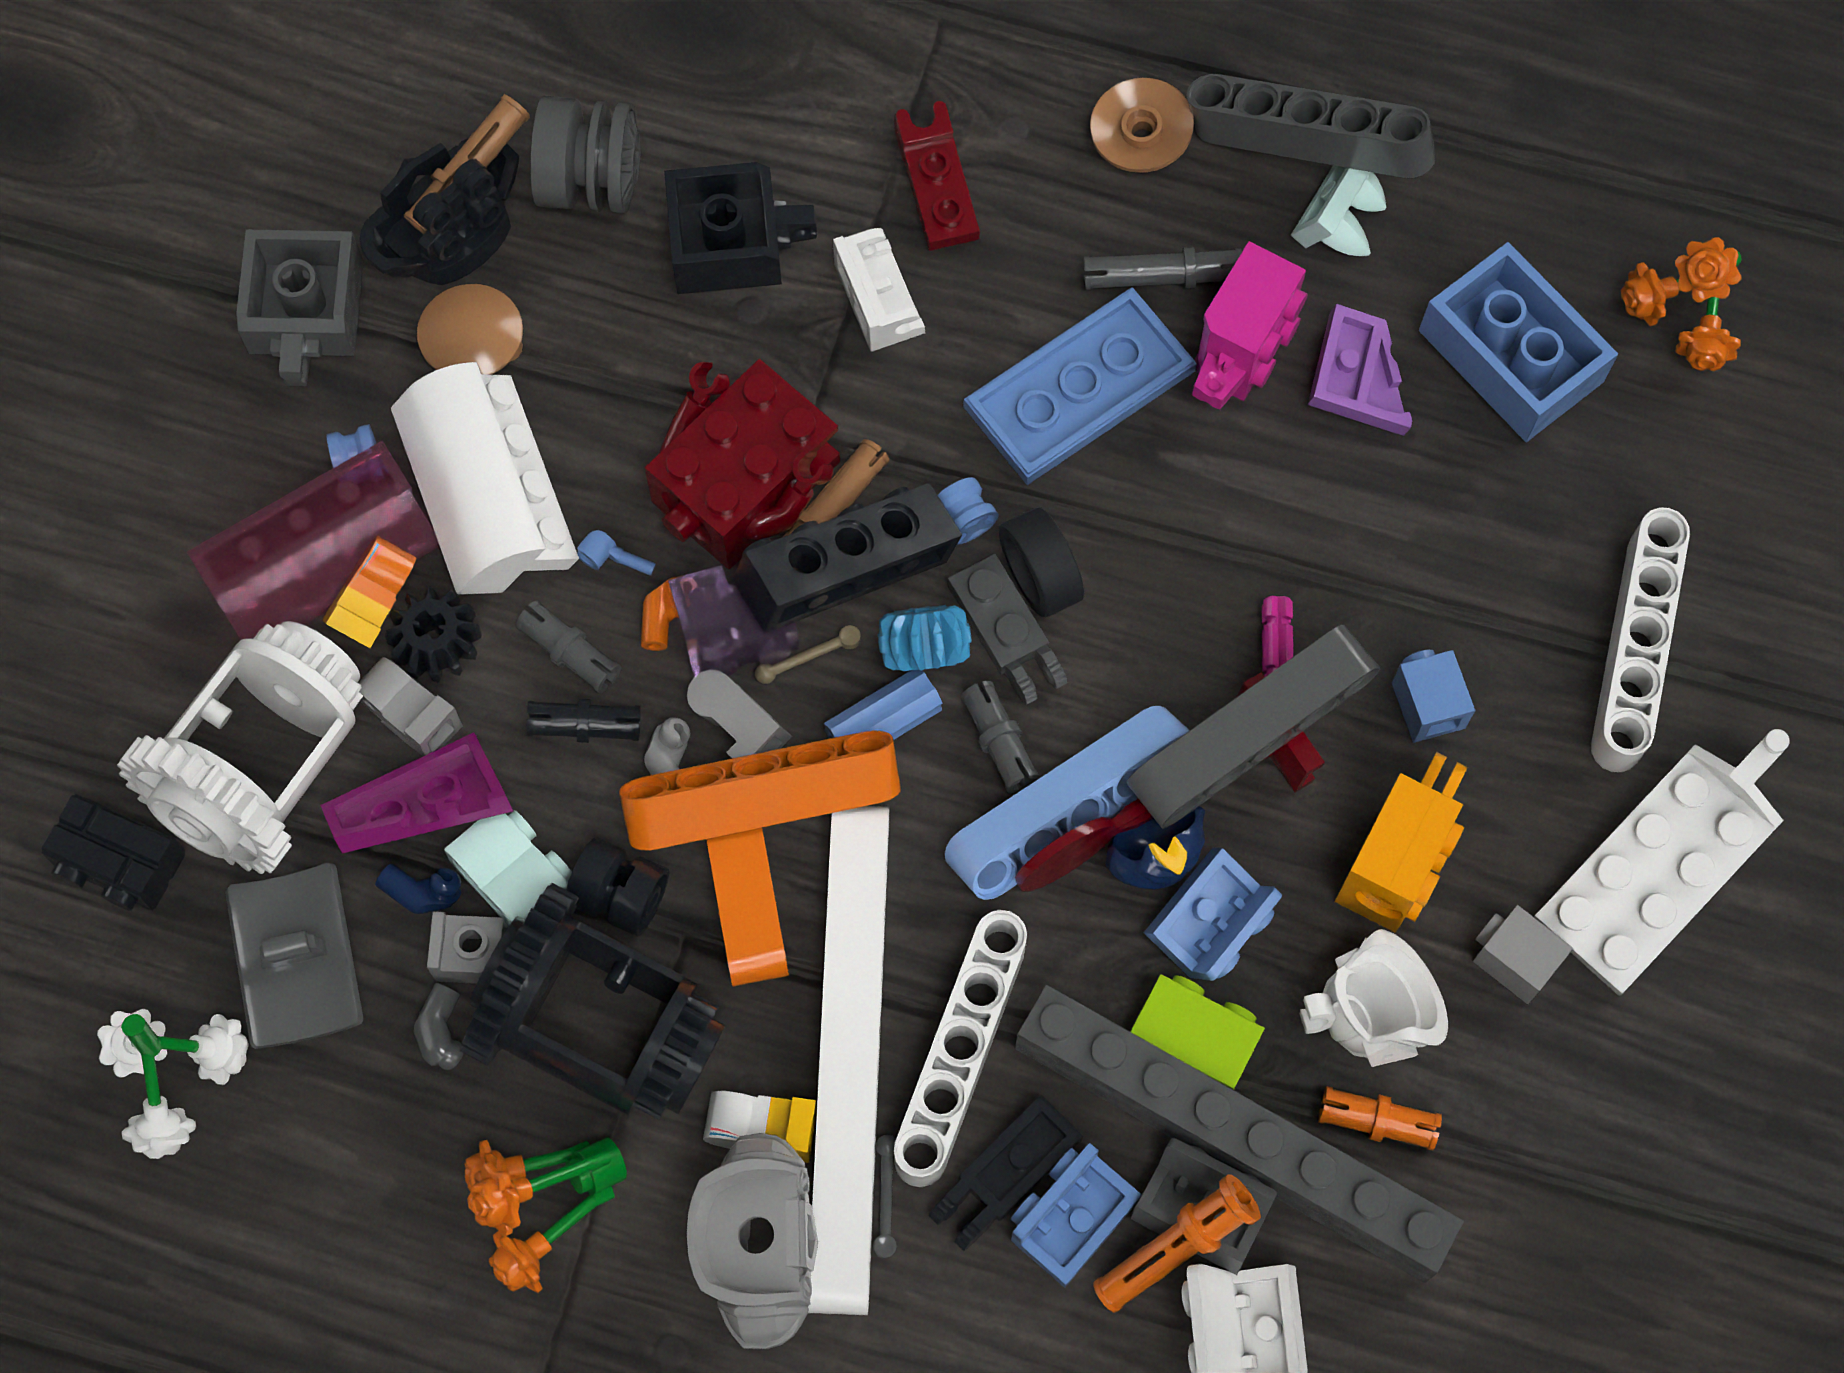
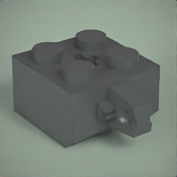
M246 229L236 311L238 332L249 354H272L274 357H280L279 374L284 379L283 383L285 386H307L311 357H321V355L355 356L364 261L352 231Z

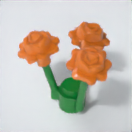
M608 1137L591 1145L584 1141L568 1149L523 1159L521 1154L504 1158L499 1151L491 1149L488 1140H483L479 1142L480 1152L473 1154L465 1160V1180L470 1191L467 1198L468 1207L475 1214V1221L481 1226L498 1229L493 1234L496 1251L489 1258V1265L493 1267L495 1277L503 1285H507L510 1291L514 1292L526 1286L530 1290L539 1293L543 1289L539 1281V1260L552 1250L550 1244L595 1207L615 1198L612 1186L626 1180L627 1170L618 1147ZM566 1163V1166L530 1180L526 1178V1172ZM568 1179L577 1193L589 1192V1196L544 1233L541 1234L537 1231L525 1241L508 1237V1235L512 1234L513 1228L520 1226L521 1221L518 1213L520 1203L532 1199L534 1192Z

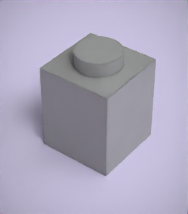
M1517 905L1506 920L1496 913L1475 940L1484 947L1473 962L1522 1001L1529 1004L1572 951L1573 947Z

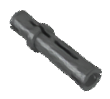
M1184 247L1182 253L1102 257L1084 256L1083 267L1085 271L1106 270V273L1101 275H1084L1085 290L1097 288L1184 284V289L1196 288V283L1224 282L1232 268H1221V265L1235 264L1242 253V249L1195 252L1194 247Z

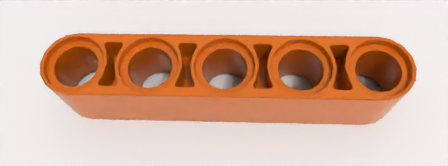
M873 730L640 777L625 783L620 788L619 795L630 845L638 850H655L882 803L896 797L901 792L893 737L890 733Z

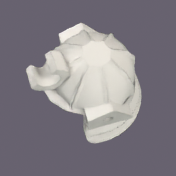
M1384 929L1376 930L1368 938L1365 937L1360 948H1355L1336 958L1338 970L1327 980L1323 993L1304 996L1303 1001L1306 1009H1301L1299 1013L1306 1034L1328 1029L1331 1037L1354 1056L1368 1058L1371 1067L1415 1057L1418 1055L1416 1047L1439 1045L1445 1040L1448 1032V1017L1444 1000L1429 969L1419 955L1403 939Z

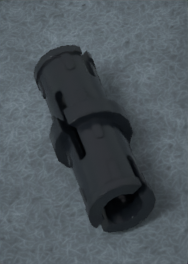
M579 699L578 704L528 701L527 714H529V718H546L549 720L527 719V736L577 737V742L589 743L590 737L639 741V724L618 722L640 723L641 705H635V707L591 705V699Z

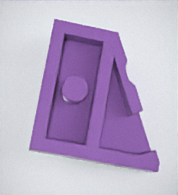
M1339 304L1334 306L1329 314L1308 405L1404 436L1411 428L1412 418L1410 412L1404 413L1398 390L1402 379L1398 364L1391 355L1390 347L1392 341L1385 319Z

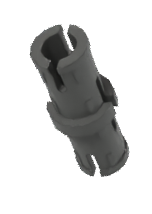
M538 600L530 603L528 607L533 611V614H529L524 609L518 617L515 627L548 651L551 662L559 668L567 666L592 686L598 694L607 691L609 688L604 683L605 680L613 684L621 672V665L613 662L587 641V634L578 626L570 628L547 610Z
M982 681L983 692L980 691L978 683L974 684L962 693L961 700L966 705L980 733L978 743L982 752L990 753L1005 783L1006 791L1010 794L1018 793L1017 783H1020L1023 790L1038 780L1040 775L1035 770L1020 740L1022 730L1018 722L1009 719L995 691L993 682Z

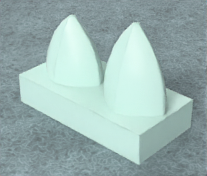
M1333 165L1291 236L1305 248L1322 241L1332 249L1348 255L1369 256L1371 252L1365 232L1357 218L1350 212L1349 207L1352 206L1367 212H1377L1386 209L1384 192L1376 175L1373 172Z

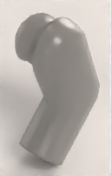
M676 717L668 718L664 723L658 725L653 732L644 756L645 766L651 775L679 770V764L690 738V728L682 719Z

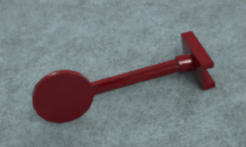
M1261 672L1243 682L1236 698L1265 678L1263 673ZM1301 732L1268 756L1275 763L1295 793L1313 783L1315 777L1312 772L1321 768L1325 763L1304 732ZM1137 799L1126 805L1112 819L1100 817L1088 821L1062 835L1034 855L1015 876V881L1022 892H1030L1042 888L1082 865L1118 833L1138 828L1152 820L1153 817L1140 800Z

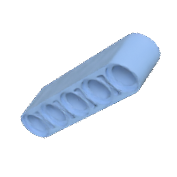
M1151 706L1144 709L960 830L951 838L946 846L945 861L978 898L988 900L1004 894L1017 885L1015 876L1019 870L1051 842L1088 821L1100 817L1112 819L1126 805L1137 800V796L1126 784L1129 777L1140 766L1190 730L1162 706Z

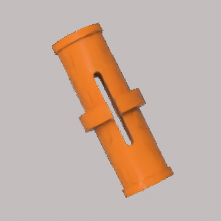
M1326 1086L1321 1104L1325 1105L1323 1109H1320L1319 1123H1329L1369 1133L1370 1140L1381 1142L1383 1137L1426 1147L1432 1151L1435 1149L1439 1133L1432 1131H1436V1128L1441 1127L1442 1114L1392 1104L1391 1097L1380 1094L1377 1096V1099H1372Z

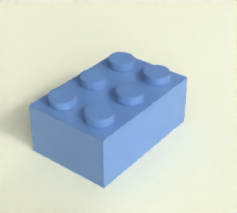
M1509 242L1505 243L1430 300L1419 328V332L1526 443L1604 383L1618 356V353Z

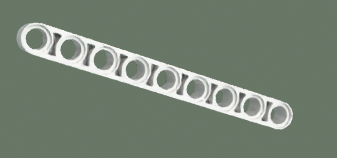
M863 806L834 812L831 816L812 1202L818 1248L814 1270L811 1271L812 1295L810 1298L811 1305H808V1313L868 1315L889 806Z

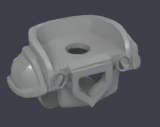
M763 1133L739 1136L725 1156L721 1166L699 1179L688 1212V1257L694 1278L702 1292L718 1299V1308L732 1336L743 1349H770L780 1346L791 1339L799 1330L808 1314L809 1308L807 1306L811 1305V1271L814 1270L818 1248V1237L812 1205L809 1204V1177L807 1168H804L805 1162L785 1140L776 1135ZM763 1218L768 1220L773 1227V1242L762 1253H749L748 1239L750 1237L751 1219Z

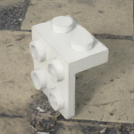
M1204 1264L1188 1266L1187 1281L1182 1285V1301L1186 1314L1192 1320L1194 1342L1190 1344L1188 1350L1191 1373H1308L1295 1266L1284 1264L1241 1270L1237 1275L1230 1271Z

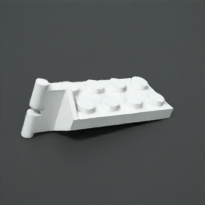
M1780 729L1770 731L1736 768L1695 744L1541 908L1534 918L1572 946L1573 949L1570 953L1617 995H1622L1783 822V819L1754 783L1788 747L1789 736L1787 733Z

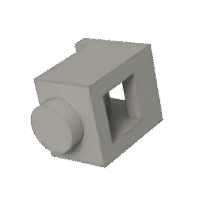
M433 912L427 969L435 981L477 983L494 949L508 928L504 918L446 915L445 912ZM466 939H482L480 948L474 952L463 951L462 945Z

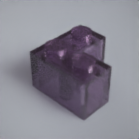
M722 565L668 580L676 621L693 677L707 670H718L730 676L738 670L739 666L757 661L761 664L777 663L789 657L791 651L799 649L798 630L795 622L764 634L735 584L728 585Z

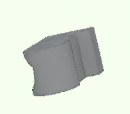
M382 657L358 682L362 687L359 693L363 695L360 701L382 720V724L422 757L444 747L463 727L452 705L439 695L434 696L398 665L385 657Z
M703 671L695 676L689 684L687 699L692 710L712 725L722 726L736 740V743L726 752L731 758L781 749L792 737L749 694L721 671Z

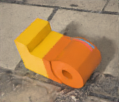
M375 536L352 570L322 621L337 631L371 648L381 631V625L396 601L397 593L402 588L415 564L416 557L382 537Z

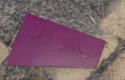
M474 732L320 805L332 835L342 853L513 812L508 798Z

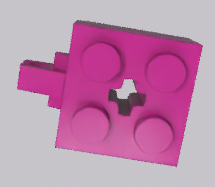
M1248 241L1204 314L1202 337L1199 351L1195 358L1198 377L1192 396L1200 401L1207 402L1212 407L1221 409L1231 396L1245 401L1254 385L1263 388L1276 364V360L1273 357L1279 345L1287 347L1300 324L1301 318L1298 315L1308 296L1307 293L1301 291L1306 269Z

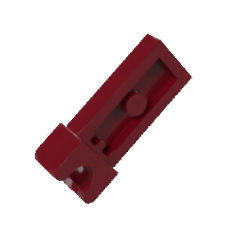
M936 101L934 103L933 112L935 116L932 124L925 128L914 125L908 111L905 109L898 110L894 116L895 135L902 160L906 166L929 251L979 240L980 229L953 138L954 131L946 104L943 101Z

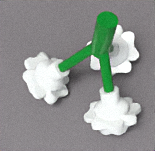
M146 1009L138 1010L132 1014L121 1011L114 1012L110 1016L111 1026H102L97 1032L102 1045L99 1061L104 1065L114 1064L113 1071L118 1077H125L133 1072L143 1074L147 1091V1099L143 1101L144 1113L133 1116L128 1120L129 1126L122 1131V1138L132 1143V1148L135 1152H143L149 1158L159 1159L164 1155H173L180 1149L181 1144L189 1141V1133L196 1129V1122L193 1119L187 1118L185 1110L182 1108L168 1109L166 1098L160 1096L155 1061L163 1060L167 1055V1050L187 1052L195 1063L200 1064L198 1074L201 1079H212L217 1084L225 1085L229 1080L230 1074L239 1073L247 1060L246 1052L249 1043L247 1038L240 1033L241 1023L237 1019L227 1020L223 1015L216 1014L211 1018L210 1025H202L199 1028L198 1035H193L188 1040L164 1037L165 1025L161 1021L151 1022V1014Z

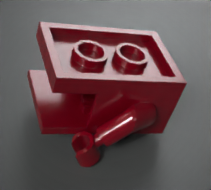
M760 358L730 387L728 375L721 373L715 377L712 385L709 387L706 382V376L712 369L713 363L700 362L695 364L689 373V382L694 391L687 392L675 413L659 454L644 467L652 503L665 514L662 522L668 531L681 542H685L689 537H692L728 570L742 558V553L752 543L793 528L814 495L812 489L816 485L827 483L833 476V469L840 463V453L827 442L839 430L838 425ZM711 395H720L713 403L709 400Z

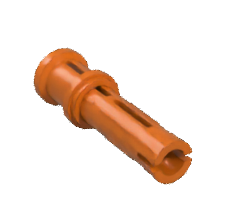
M1231 1174L1224 1176L1219 1181V1188L1196 1205L1187 1203L1183 1206L1177 1215V1223L1148 1244L1142 1246L1137 1252L1103 1277L1097 1278L1093 1282V1287L1100 1301L1108 1310L1113 1313L1118 1312L1123 1308V1305L1163 1279L1196 1253H1214L1221 1247V1239L1243 1223L1253 1225L1261 1218L1259 1207L1252 1194L1235 1176ZM1226 1209V1211L1223 1214L1218 1216L1216 1219L1214 1218L1218 1213ZM1165 1252V1256L1135 1277L1136 1272Z

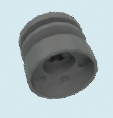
M542 96L535 114L531 146V186L535 205L547 208L573 209L580 187H585L589 209L592 211L601 212L608 190L610 210L613 213L626 214L630 208L633 189L638 181L641 158L640 134L637 132L635 106L630 102H618L611 123L609 104L605 100H597L589 123H584L581 103L577 98Z

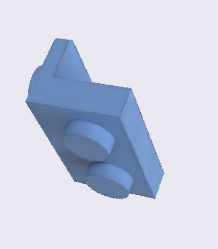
M1212 848L1144 931V934L1189 978L1213 981L1216 978L1225 976L1234 968L1240 958L1238 951L1251 935L1259 933L1270 923L1274 916L1273 907L1281 899L1282 894L1273 886H1260L1223 848Z
M1091 1143L1080 1154L1071 1148L1049 1174L1056 1181L1042 1198L1033 1192L1011 1217V1221L1017 1225L1012 1232L1011 1241L1064 1288L1139 1202L1142 1196L1140 1192L1097 1156L1099 1150Z

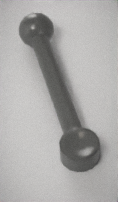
M888 1134L881 1136L876 1143V1150L881 1155L880 1232L874 1241L873 1248L875 1254L883 1259L892 1257L897 1249L896 1241L891 1236L893 1156L896 1138Z

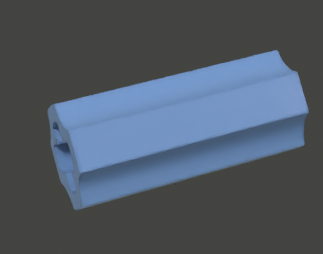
M911 670L824 723V731L828 739L865 731H884L890 733L894 740L942 711L941 704L943 703L925 672L922 670Z

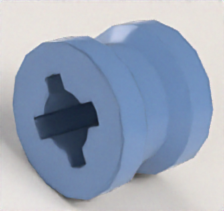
M370 424L359 426L353 434L342 435L339 432L327 434L328 449L340 486L352 484L355 477L367 475L372 479L383 477L382 464Z
M974 477L959 480L938 494L939 499L962 533L958 544L969 542L988 531L998 520L999 516L994 506L990 503H985L982 499V487Z

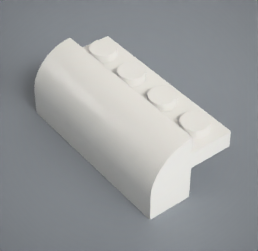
M477 362L455 364L425 375L414 382L391 407V411L457 594L503 593L523 571L568 570L579 559L511 375H482Z

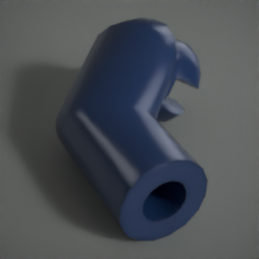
M390 864L380 873L375 883L376 887L413 914H423L450 908L461 896V879L455 871L448 868H440L438 874L435 873L430 878L416 881L396 865Z

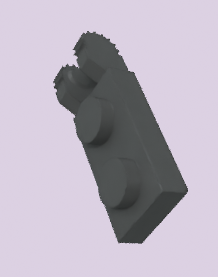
M996 554L948 578V586L960 608L966 612V618L1001 675L1005 673L1024 704L1027 705L1038 699L1036 687L1021 665L1035 658L1046 680L1053 688L1058 689L1068 683L1064 669L1058 662L1052 649L1049 648L1048 639Z

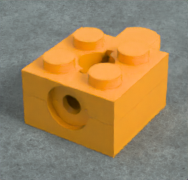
M1438 752L1433 757L1421 783L1402 773L1399 774L1334 901L1396 933L1405 917L1414 922L1416 921L1440 878L1439 875L1430 870L1438 874L1440 873L1464 830L1463 826L1455 823L1463 804L1452 798L1467 767L1457 762L1442 792L1440 793L1432 789L1447 758Z

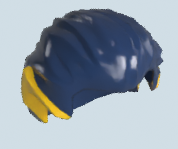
M1198 806L1185 817L1164 829L1153 818L1138 828L1118 833L1108 845L1106 867L1113 877L1130 886L1160 889L1174 885L1198 862L1201 849L1205 843L1203 831L1205 810Z

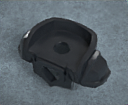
M468 139L461 141L458 146L455 145L449 151H447L442 143H439L416 158L404 159L396 176L380 193L383 206L378 208L365 221L359 237L361 249L368 262L381 273H387L393 278L404 275L407 277L413 276L437 285H445L457 281L472 273L499 249L511 229L504 201L509 198V193L515 182L519 155L506 143L487 167L477 159H470L463 163L456 171L452 184L440 194L436 192L427 194L416 204L413 210V218L424 229H427L424 234L405 219L404 214L412 208L432 184L431 175L437 168L443 170ZM425 175L423 178H421L417 183L413 185L417 176Z

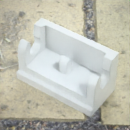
M882 228L869 229L845 238L841 236L833 239L834 265L871 352L925 334L923 321L915 308L900 273L888 239L885 240L886 236Z

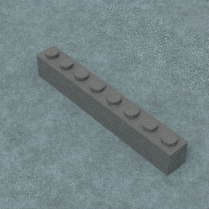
M1048 985L1043 989L1017 1034L1015 1047L1017 1051L1164 1135L1176 1138L1188 1145L1199 1147L1209 1156L1241 1173L1255 1176L1264 1185L1277 1192L1276 1199L1424 1283L1438 1273L1464 1223V1220Z

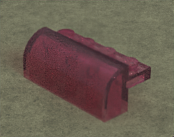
M380 441L192 548L187 553L237 635L242 640L254 639L265 624H269L273 628L277 624L281 625V623L286 621L305 625L326 613L362 554L377 535L414 555L416 560L440 546L432 526L412 495L411 486L384 442Z

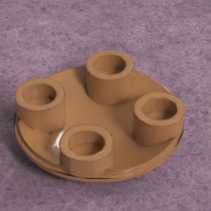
M465 284L445 290L430 301L418 322L417 340L420 351L428 364L435 370L455 364L477 362L482 375H493L503 369L509 362L517 359L523 348V324L517 307L504 293L486 285Z

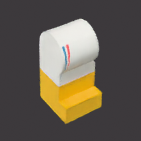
M714 1091L710 1095L703 1140L716 1146L731 1149L739 1136L758 1133L776 1135L792 1146L805 1163H809L817 1119L816 1100L792 1097V1100L761 1095L754 1097L737 1092Z

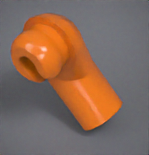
M685 575L672 577L645 597L641 628L642 648L651 651H660L668 648L669 623L689 609L698 597V585L691 577Z

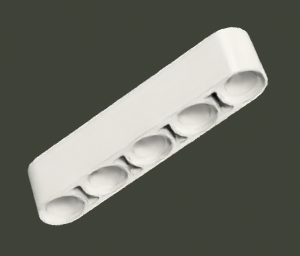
M1657 508L1648 512L1635 530L1627 547L1591 742V752L1595 761L1602 768L1611 772H1624L1635 766L1651 746L1655 734L1690 537L1689 525L1686 519L1678 511L1670 508ZM1648 534L1661 536L1666 540L1669 547H1660L1654 544ZM1639 583L1653 585L1658 590L1660 596L1656 597L1646 594L1641 589ZM1630 632L1644 634L1649 639L1651 646L1645 647L1637 644L1632 639ZM1625 681L1635 684L1641 690L1642 697L1628 695L1623 690L1620 682ZM1611 732H1621L1627 735L1633 743V749H1625L1618 746L1613 741Z
M997 910L990 912L977 925L896 1138L894 1147L896 1172L904 1182L911 1186L925 1187L932 1185L940 1179L945 1171L1024 959L1027 939L1026 927L1020 917L1010 911ZM994 932H1006L1013 937L1016 945L1009 952L997 953L989 949L985 940ZM974 984H987L992 987L997 997L989 1005L978 1006L969 1002L965 996L966 990ZM965 1036L975 1043L977 1051L970 1058L960 1060L950 1056L945 1050V1045L953 1037ZM944 1089L955 1096L957 1104L950 1112L937 1114L929 1110L925 1105L924 1100L926 1096L933 1090ZM916 1143L927 1144L934 1149L937 1159L928 1168H913L904 1159V1153L907 1148Z

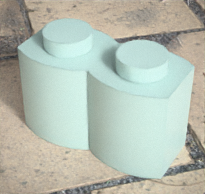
M515 810L508 816L504 813L478 820L444 849L451 864L477 893L486 900L497 915L504 918L508 927L517 916L526 919L530 909L534 908L539 896L543 895L546 887L550 886L551 883L566 889L572 874L569 867L554 851L551 850L544 856L531 843V840L537 835L528 822Z

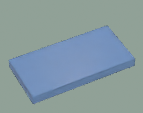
M1131 287L966 397L963 401V407L1024 483L1029 485L1194 373L1197 363L1134 288Z

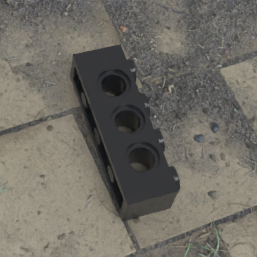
M930 483L911 490L907 487H900L887 494L879 502L865 507L863 504H855L846 508L836 518L820 524L817 521H809L797 527L788 536L774 541L770 538H763L752 543L742 553V559L732 581L762 631L766 634L947 563L962 537V533ZM794 568H798L802 570L804 573L798 572Z

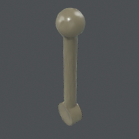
M848 625L840 630L838 637L773 665L761 663L755 669V678L761 684H770L777 674L840 647L854 649L860 643V631L857 627Z

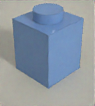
M1429 649L1406 657L1394 676L1392 686L1413 743L1465 729L1475 712V708L1454 651L1451 650L1435 655L1434 650Z

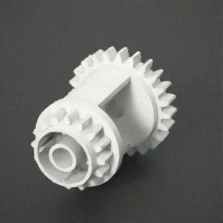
M286 621L281 623V625L277 624L273 628L269 624H265L254 639H242L235 645L164 739L158 737L155 741L148 735H145L143 739L137 737L117 764L121 769L119 775L128 781L126 784L127 788L140 794L137 799L148 806L157 820L189 845L211 856L224 858L230 865H234L237 862L246 871H250L253 868L260 874H263L265 870L272 873L292 846L289 843L291 836L283 831L286 827L283 821L355 724L353 710L363 698V695L359 693L362 688L358 683L360 680L359 670L341 648L319 632L305 625ZM236 677L249 692L277 715L304 731L322 737L319 744L275 803L259 786L237 768L212 752L187 741L203 719L218 729H221L226 724L233 710L218 700Z

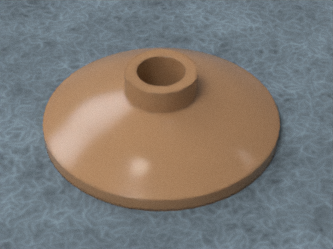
M1134 78L1116 84L1100 97L1091 115V137L1099 154L1113 166L1129 172H1151L1170 165L1185 152L1193 135L1194 119L1187 99L1177 88L1158 79ZM1138 130H1148L1151 132V135L1146 137L1134 136Z

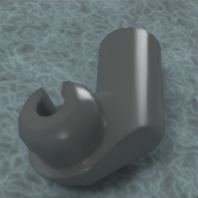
M434 983L415 1021L413 1032L423 1060L431 1066L438 1064L442 1069L450 1070L459 1064L463 1053L460 1051L462 1048L461 1042L451 1039V1033L447 1026V1022L460 994L449 987Z

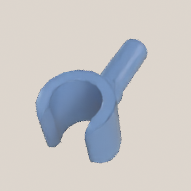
M600 530L590 532L577 547L579 559L594 570H599L608 558L649 576L652 575L656 563L624 551V549L616 545L610 536Z

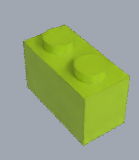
M1161 974L1131 1033L1234 1090L1265 1028L1255 1023L1256 1016L1247 1009L1230 1002H1226L1223 1007L1204 997L1205 991L1197 983L1182 976L1175 975L1173 979H1170Z

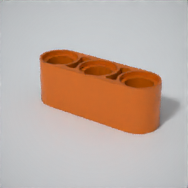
M757 828L706 839L732 986L789 976L763 829Z

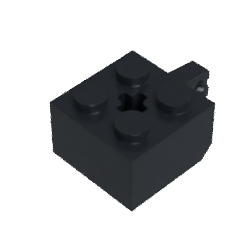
M751 162L664 171L672 265L677 294L780 285L782 281L779 250L790 248L793 242L817 238L814 205H787L786 201L773 200L771 172L768 166Z

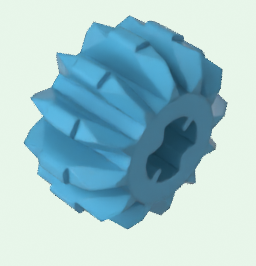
M941 605L910 608L887 613L879 619V633L877 634L879 650L882 653L885 667L893 671H921L943 666H953L964 662L970 657V643L972 642L970 625L967 623L966 612L957 606Z

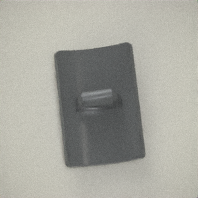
M324 863L281 877L231 884L225 890L251 1047L259 1049L301 1042L362 1024L363 1012L335 864Z

